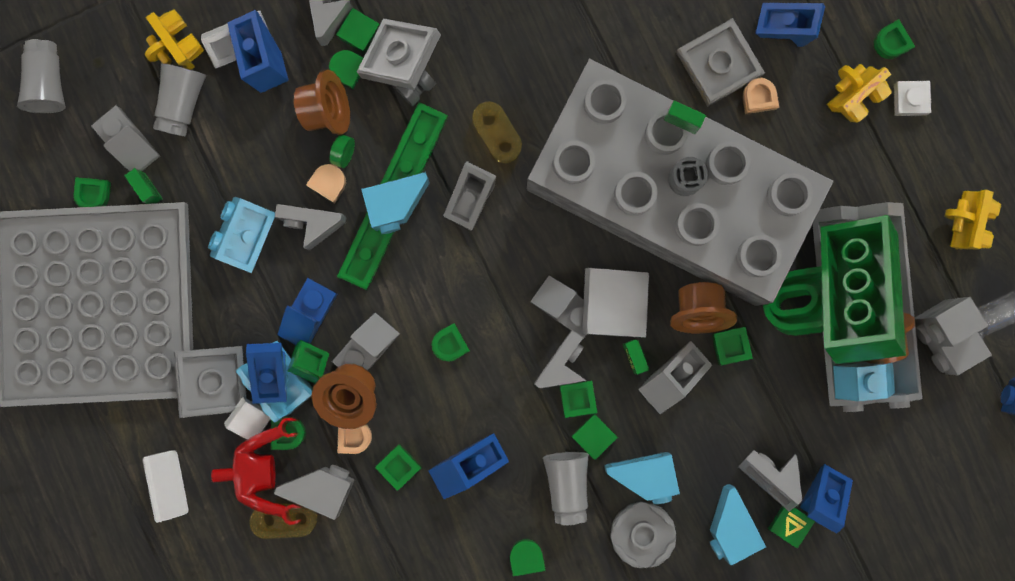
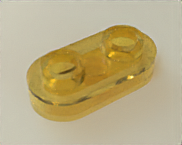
M483 102L479 104L473 112L475 129L495 160L501 163L513 162L519 157L522 149L519 135L503 109L497 103ZM491 115L495 118V122L492 125H486L483 122V118ZM503 142L511 144L512 149L509 152L505 153L500 150L499 147Z
M293 502V503H277V504H281V505H284V506H288V505H292V504H296V503ZM302 506L301 508H292L289 511V516L292 520H296V515L303 513L307 518L305 524L288 525L282 517L271 515L274 519V524L268 526L264 522V516L268 514L254 511L250 517V528L256 536L263 539L303 537L315 528L318 516L317 512Z

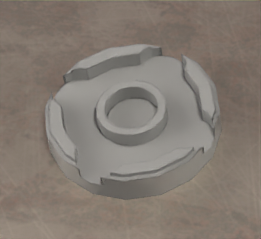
M640 501L629 504L618 512L612 523L610 537L613 548L622 561L632 567L652 568L659 566L670 557L675 548L676 531L674 522L664 509L653 503Z

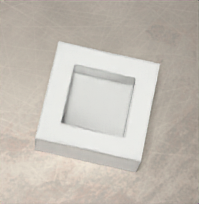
M242 397L224 424L226 429L245 439H249L261 433L271 418L263 412L261 406L253 404L252 401Z

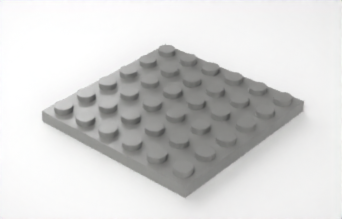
M179 202L0 212V407L178 398L174 352L193 350L188 204Z

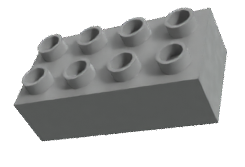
M589 58L528 177L527 191L707 282L722 285L725 291L754 306L773 303L833 180L705 117L701 128L696 134L664 121V118L673 100ZM695 157L706 165L708 179L705 185L695 194L680 196L670 188L668 182L669 174L681 159Z

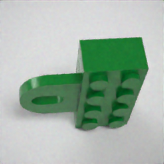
M884 215L820 227L822 266L788 272L774 302L763 305L767 319L778 331L787 335L796 336L824 332V349L836 364L906 356L899 238L890 217ZM806 295L812 297L811 302L806 307L780 310L781 303L787 298Z

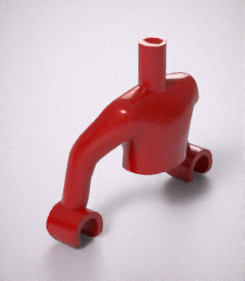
M284 418L279 423V426L258 433L236 447L233 468L213 469L211 477L212 482L233 481L237 500L247 507L264 514L282 517L285 523L294 525L302 520H292L289 516V511L292 508H301V505L292 504L284 506L256 496L257 492L274 489L276 477L274 456L256 454L254 451L283 436L296 437L299 434H289L285 428L288 422H296L298 420L296 418Z

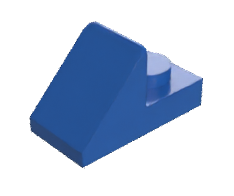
M763 3L756 34L760 38L791 39L798 47H803L818 38L825 5L823 3Z
M307 278L293 305H287L277 335L295 345L300 340L310 344L338 294Z
M282 343L247 344L246 358L253 404L287 402L286 355L282 351Z
M824 464L802 500L800 508L808 512L807 517L837 534L845 525L853 480Z

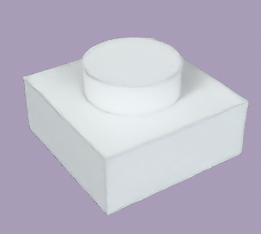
M930 81L896 82L894 84L895 116L930 114Z

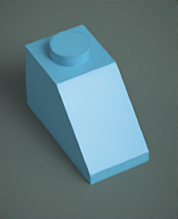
M426 172L361 189L370 224L375 231L381 230V234L392 233L400 230V224L407 223L429 185Z
M864 362L833 366L835 399L868 401L889 398L895 393L893 363L870 364Z
M668 452L604 465L605 472L645 500H652L653 504L670 502L673 495L680 494L672 455Z
M731 484L723 486L710 528L714 540L710 541V545L719 560L724 558L730 565H733L766 548V545L736 488Z

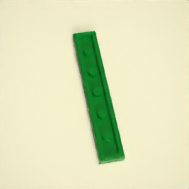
M418 102L380 184L423 173L447 122L448 115ZM367 212L337 277L368 291L395 232L381 234V230L375 231L371 227Z

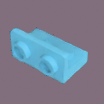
M234 197L232 202L227 201L221 213V219L224 220L219 232L215 231L208 245V249L211 250L210 257L252 273L275 218V213L241 198Z

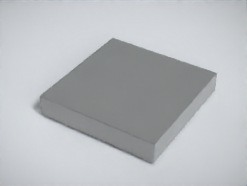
M383 18L357 73L363 79L415 90L441 34L437 28Z
M733 18L676 51L707 107L765 74Z
M585 268L582 334L646 337L649 273Z
M242 346L174 352L179 418L231 413L242 397L246 398V387L236 373V370L244 365Z

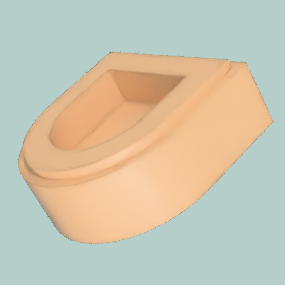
M757 78L749 82L745 87L742 96L745 114L777 110L779 108L777 91L771 81L765 78Z
M325 164L316 169L306 185L335 204L345 189L346 178L337 166Z
M366 424L356 429H342L338 427L337 453L358 454L366 450L372 440V433L368 425Z

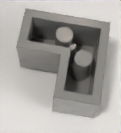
M971 297L944 300L915 317L916 335L923 344L929 346L933 353L932 361L940 372L946 375H960L992 356L978 333L988 325Z

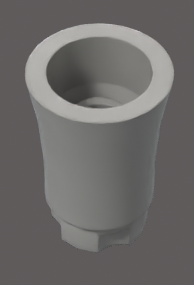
M31 39L25 41L24 53L21 55V84L17 107L32 113H56L63 111L66 106L61 87L57 45L49 40Z
M161 63L158 101L154 114L157 118L153 129L186 136L187 124H191L194 107L206 78L205 74Z
M563 452L543 457L548 476L552 511L555 512V523L576 525L587 521L588 453Z

